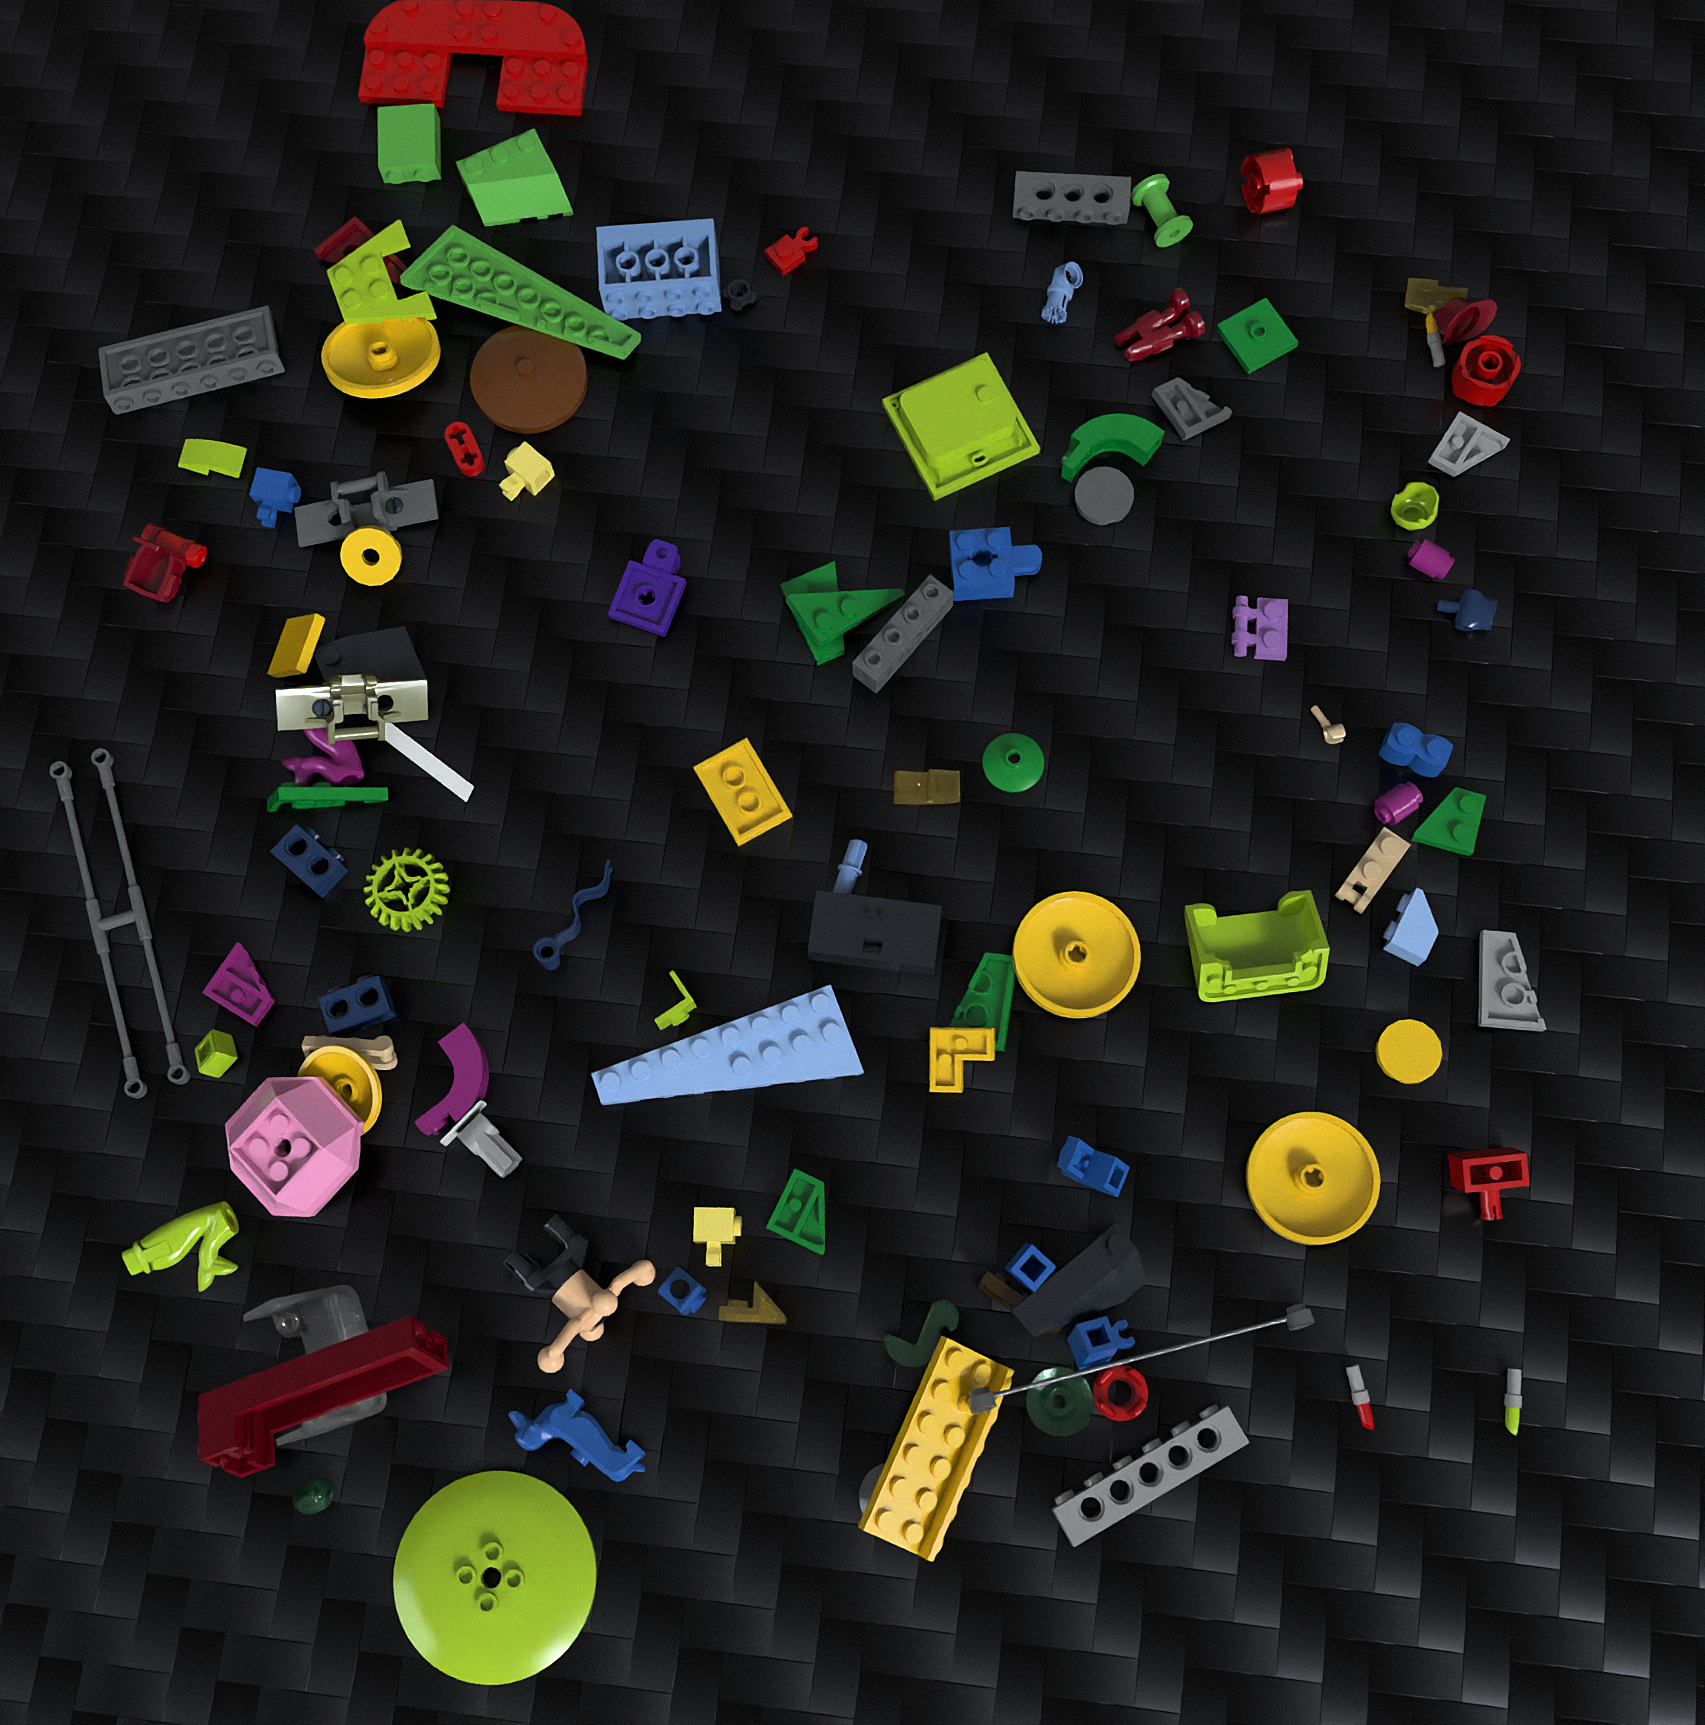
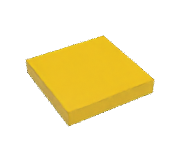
M315 613L287 619L267 674L275 678L305 674L325 618Z

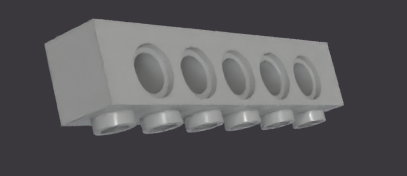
M1217 1404L1206 1408L1199 1413L1202 1419L1190 1425L1187 1420L1170 1430L1173 1436L1161 1442L1158 1437L1141 1447L1144 1453L1135 1459L1127 1455L1113 1464L1115 1470L1108 1475L1103 1476L1099 1472L1084 1481L1086 1488L1074 1494L1073 1490L1070 1489L1056 1497L1054 1500L1057 1505L1053 1506L1051 1510L1073 1547L1079 1545L1247 1445L1249 1441L1229 1407L1222 1406L1219 1408ZM1204 1428L1209 1429L1214 1437L1213 1444L1206 1449L1201 1447L1197 1440L1198 1433ZM1175 1445L1180 1446L1185 1452L1183 1463L1177 1466L1173 1465L1168 1457L1169 1450ZM1147 1462L1152 1463L1156 1468V1477L1149 1483H1145L1139 1475L1140 1467ZM1116 1480H1123L1128 1488L1126 1496L1120 1500L1114 1499L1110 1493L1111 1484ZM1087 1497H1094L1099 1505L1098 1512L1092 1517L1084 1516L1081 1511V1503Z

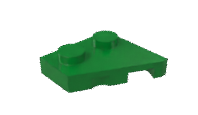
M1455 787L1411 836V840L1470 856L1473 854L1486 795Z
M794 1169L766 1228L823 1256L825 1253L824 1182Z

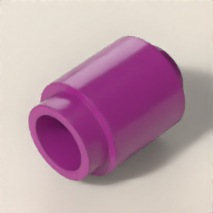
M1426 538L1422 542L1416 540L1406 555L1411 558L1408 563L1409 565L1433 579L1438 577L1441 580L1455 561V558L1449 556V551Z
M1409 781L1404 784L1399 783L1375 800L1376 808H1374V812L1382 823L1395 825L1419 808V804L1423 801L1422 794Z

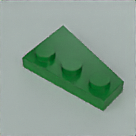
M835 561L780 584L785 599L790 594L838 592ZM791 610L817 666L845 654L843 634L818 647Z

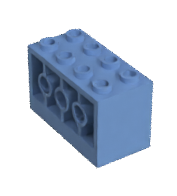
M713 219L596 227L599 291L607 315L618 321H624L628 318L642 317L652 319L656 316L667 315L681 317L685 314L694 313L709 315L722 311L718 246Z

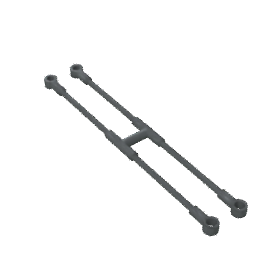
M101 748L92 753L91 760L98 767L102 786L106 789L128 879L131 910L102 919L98 900L94 896L72 803L74 797L69 780L72 776V770L64 762L58 761L51 765L50 775L56 779L61 801L65 804L87 901L85 904L97 954L101 957L124 1054L122 1061L127 1078L124 1091L128 1096L137 1099L146 1094L147 1084L140 1079L136 1058L132 1056L108 955L110 949L106 930L132 922L136 923L139 939L143 941L167 1040L166 1051L170 1063L168 1078L173 1083L182 1085L190 1079V1071L183 1065L179 1044L175 1042L150 940L152 939L141 889L140 886H137L113 788L115 783L111 766L114 758L107 750ZM106 755L105 761L99 763V758ZM61 768H65L64 773L57 776L58 771ZM182 1069L183 1076L176 1080L175 1073ZM136 1083H139V1085H140L139 1091L136 1092V1093H133V1092H132V1087H133V1085L136 1084Z

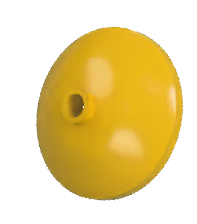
M330 1045L317 1049L305 1059L297 1077L322 1076L364 1121L363 1134H365L376 1122L382 1104L381 1084L374 1067L363 1054L348 1046Z

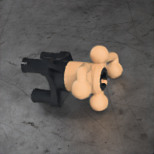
M559 1214L554 1215L543 1227V1230L549 1233L563 1247V1253L549 1266L544 1268L530 1252L525 1253L524 1258L518 1250L512 1252L505 1259V1262L502 1263V1266L522 1284L521 1288L530 1297L534 1294H538L540 1297L546 1295L570 1319L552 1345L543 1348L538 1354V1365L546 1373H554L561 1369L564 1364L563 1351L576 1334L579 1333L581 1338L586 1341H594L601 1337L604 1331L603 1322L617 1309V1296L625 1286L631 1282L638 1286H646L655 1278V1268L651 1261L639 1260L632 1267L616 1276L607 1289H602L583 1270L589 1240L581 1232L577 1234Z

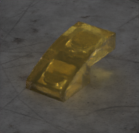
M1409 278L1405 307L1428 315L1445 306L1453 298L1462 297L1466 299L1468 288L1438 286L1439 280Z
M929 769L927 773L896 771L894 773V804L927 805L958 803L960 801V771Z

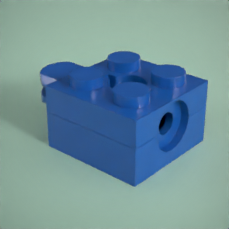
M1010 527L949 531V557L952 591L954 592L953 601L1013 597L1014 576L1034 575L1038 573L1041 567L1042 553L1039 547L1033 544L1012 546Z

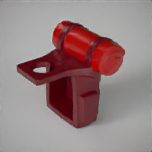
M150 523L143 530L141 538L134 536L132 539L142 544V546L138 549L135 557H131L123 575L125 578L123 585L139 594L169 603L175 597L179 585H181L183 571H185L187 566L199 568L206 560L207 548L194 539H187L169 531L164 526Z

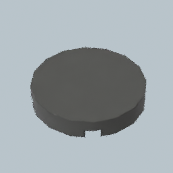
M1096 467L1087 471L1078 480L1074 492V500L1079 514L1087 521L1097 525H1108V523L1121 521L1130 512L1134 500V490L1129 478L1121 471L1111 467Z

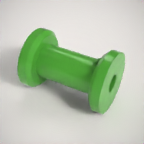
M1156 174L1144 179L1133 189L1130 196L1134 205L1147 208L1158 229L1155 232L1154 241L1159 247H1167L1177 243L1193 227L1190 217L1178 215L1168 199L1166 191L1169 187V180L1164 174Z

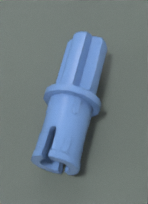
M858 839L849 842L843 863L838 865L840 872L832 892L852 894L857 877H860L862 874L860 868L867 850L865 842Z

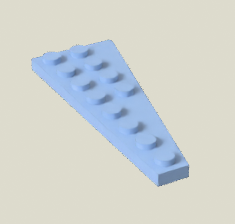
M831 985L591 1073L602 1105L660 1097L669 1098L677 1095L704 1094V1092L770 1086L772 1084L798 1083L824 1078L832 1079L849 1075L858 1076L863 1074L864 1071Z

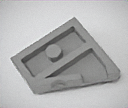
M1459 411L1428 463L1455 477L1504 449L1510 439Z

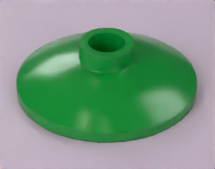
M1018 733L1001 735L995 738L984 752V773L989 782L1002 791L1011 793L1025 791L1034 786L1043 773V753L1038 744L1025 735ZM1011 755H1016L1020 761L1013 764L1008 758Z

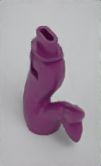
M342 722L336 723L335 729L345 728ZM326 728L303 730L308 739L328 753L331 759L322 756H308L282 760V764L286 769L295 772V782L300 783L301 787H308L314 773L321 774L333 787H352L364 777L362 763L353 741H335V744L328 745Z

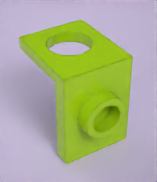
M673 970L669 974L685 999L655 1019L660 1030H663L670 1024L677 1026L689 1017L688 1012L697 1007Z

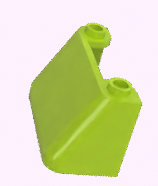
M1311 890L1286 893L1279 900L1278 908L1274 911L1217 918L1215 908L1212 905L1197 903L1185 906V923L1196 986L1201 1000L1219 1002L1314 989L1324 982L1330 947Z

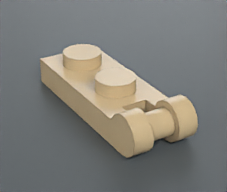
M1384 827L1335 896L1342 901L1346 899L1354 905L1353 909L1361 914L1408 850L1410 844ZM1355 884L1365 890L1363 895L1352 889Z
M324 1035L305 1036L302 1043V1049L306 1058L322 1047L344 1045L363 1054L374 1069L390 1070L398 1063L396 1053L393 1051L392 1040L388 1036H379L375 1040H365L356 1037L334 1038Z

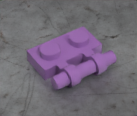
M1237 596L1236 607L1233 608L1232 618L1235 620V632L1232 633V644L1235 645L1234 655L1238 657L1246 656L1247 647H1254V659L1285 661L1287 657L1288 600L1257 598L1256 609H1251L1248 607L1247 596ZM1247 621L1255 622V634L1247 632Z

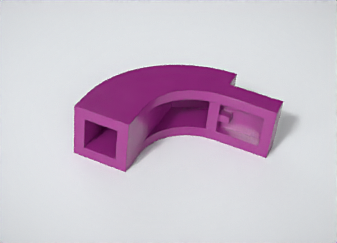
M464 1022L438 1041L453 1064L454 1082L450 1092L440 1103L414 1121L421 1132L428 1136L432 1133L437 1135L444 1131L450 1125L449 1120L452 1118L458 1123L480 1100L483 1101L489 1079L487 1057L480 1041Z

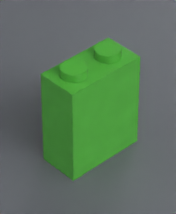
M434 103L378 107V168L385 183L400 184L408 181L428 182L441 179L440 119Z

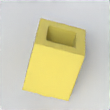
M524 441L519 447H515L509 452L504 462L511 476L505 478L499 486L503 489V495L512 502L523 487L535 496L555 474L551 463Z
M694 1207L693 1241L695 1243H707L706 1265L721 1267V1244H735V1236H741L742 1217L736 1216L734 1208Z

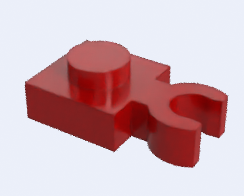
M807 227L799 229L796 238L793 240L787 234L765 250V257L782 276L805 261L804 252H811L817 248L818 239L816 237L810 241L803 240L809 235Z

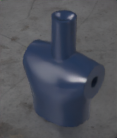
M1465 589L1459 602L1439 599L1437 611L1456 614L1454 627L1459 630L1491 631L1498 599L1488 598L1477 590Z

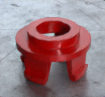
M1118 1365L1106 1368L1099 1373L1094 1381L1092 1394L1097 1409L1105 1417L1114 1421H1128L1137 1417L1145 1409L1148 1399V1388L1145 1378L1139 1371L1127 1365ZM1117 1380L1126 1382L1132 1392L1129 1402L1121 1406L1113 1404L1107 1395L1109 1385Z

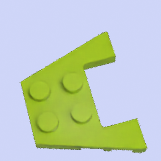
M401 220L395 221L327 270L343 319L347 325L384 323V319H402V321H409L408 318L425 317L426 320L437 319L427 291L398 300L383 257L411 247Z

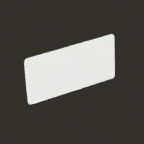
M480 1100L447 1133L440 1143L447 1146L487 1104Z

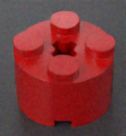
M1290 148L1246 156L1243 160L1241 176L1246 175V184L1241 185L1249 211L1252 213L1257 212L1256 214H1264L1290 208L1294 205L1297 190L1302 189L1303 180L1300 172L1295 170L1293 154Z
M1496 335L1480 336L1479 339L1467 343L1452 370L1453 393L1471 404L1482 406L1496 405L1507 394L1520 371L1521 360L1519 355L1516 356L1513 351V345L1508 340Z

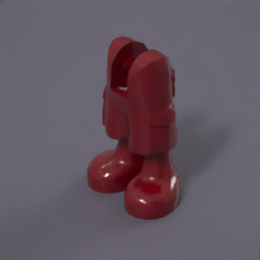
M1178 287L1169 294V306L1163 312L1159 313L1152 310L1138 317L1133 324L1120 331L1114 337L1117 346L1122 348L1140 339V341L1131 345L1124 353V357L1129 362L1140 361L1150 354H1159L1173 347L1175 339L1182 337L1197 338L1205 333V324L1201 315L1196 310L1190 312L1189 299L1185 291ZM1181 320V322L1171 328L1167 326L1172 322Z

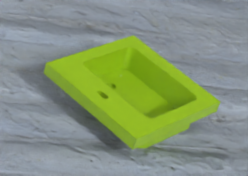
M987 352L882 399V406L934 501L1040 452L1036 439Z

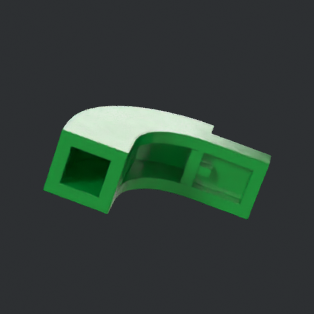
M1108 414L1096 417L1081 425L1071 435L1069 450L1061 461V464H1063L1061 477L1071 483L1093 456L1105 451L1124 453L1144 466L1160 447L1165 431L1150 421L1134 415Z

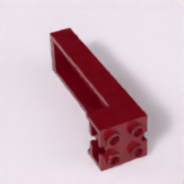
M410 1315L200 1394L199 1410L197 1412L199 1421V1460L215 1467L222 1466L224 1471L240 1478L275 1465L274 1433L449 1369L447 1338L434 1329L426 1331L425 1324Z

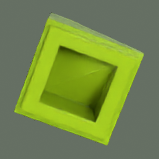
M214 1029L194 1049L199 1073L216 1078L221 1077L238 1058L233 1037L230 1034Z

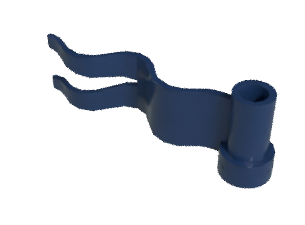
M607 860L605 864L604 878L599 885L579 890L572 899L575 912L574 923L568 929L558 933L554 939L545 937L535 943L533 953L537 961L545 969L555 970L559 967L561 962V946L574 939L580 933L582 927L579 916L580 905L587 900L600 898L608 892L610 875L613 871L612 867L609 868L610 860Z

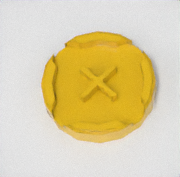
M1412 1019L1398 1020L1386 1027L1381 1033L1375 1049L1377 1062L1383 1072L1390 1078H1394L1404 1084L1420 1083L1432 1076L1440 1066L1442 1058L1441 1043L1434 1030L1423 1022Z

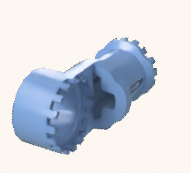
M1069 262L1055 268L1056 272L1053 273L1052 284L1047 289V304L1043 307L1041 315L1048 322L1050 319L1051 322L1055 320L1057 324L1066 321L1067 303L1071 300L1074 289L1081 286L1083 282L1081 268L1074 262ZM1066 271L1069 272V276H1071V283H1069L1066 278Z

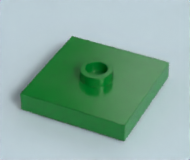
M1267 298L1217 324L1216 331L1247 374L1286 354L1298 345L1297 339Z

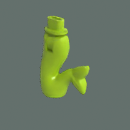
M227 1202L205 1206L162 1225L146 1235L141 1241L134 1242L132 1248L122 1252V1257L131 1275L142 1271L148 1274L153 1270L165 1269L178 1263L203 1236L198 1256V1291L202 1292L211 1285L215 1275H227L233 1273L238 1268V1265L218 1256L220 1247L238 1233V1221Z

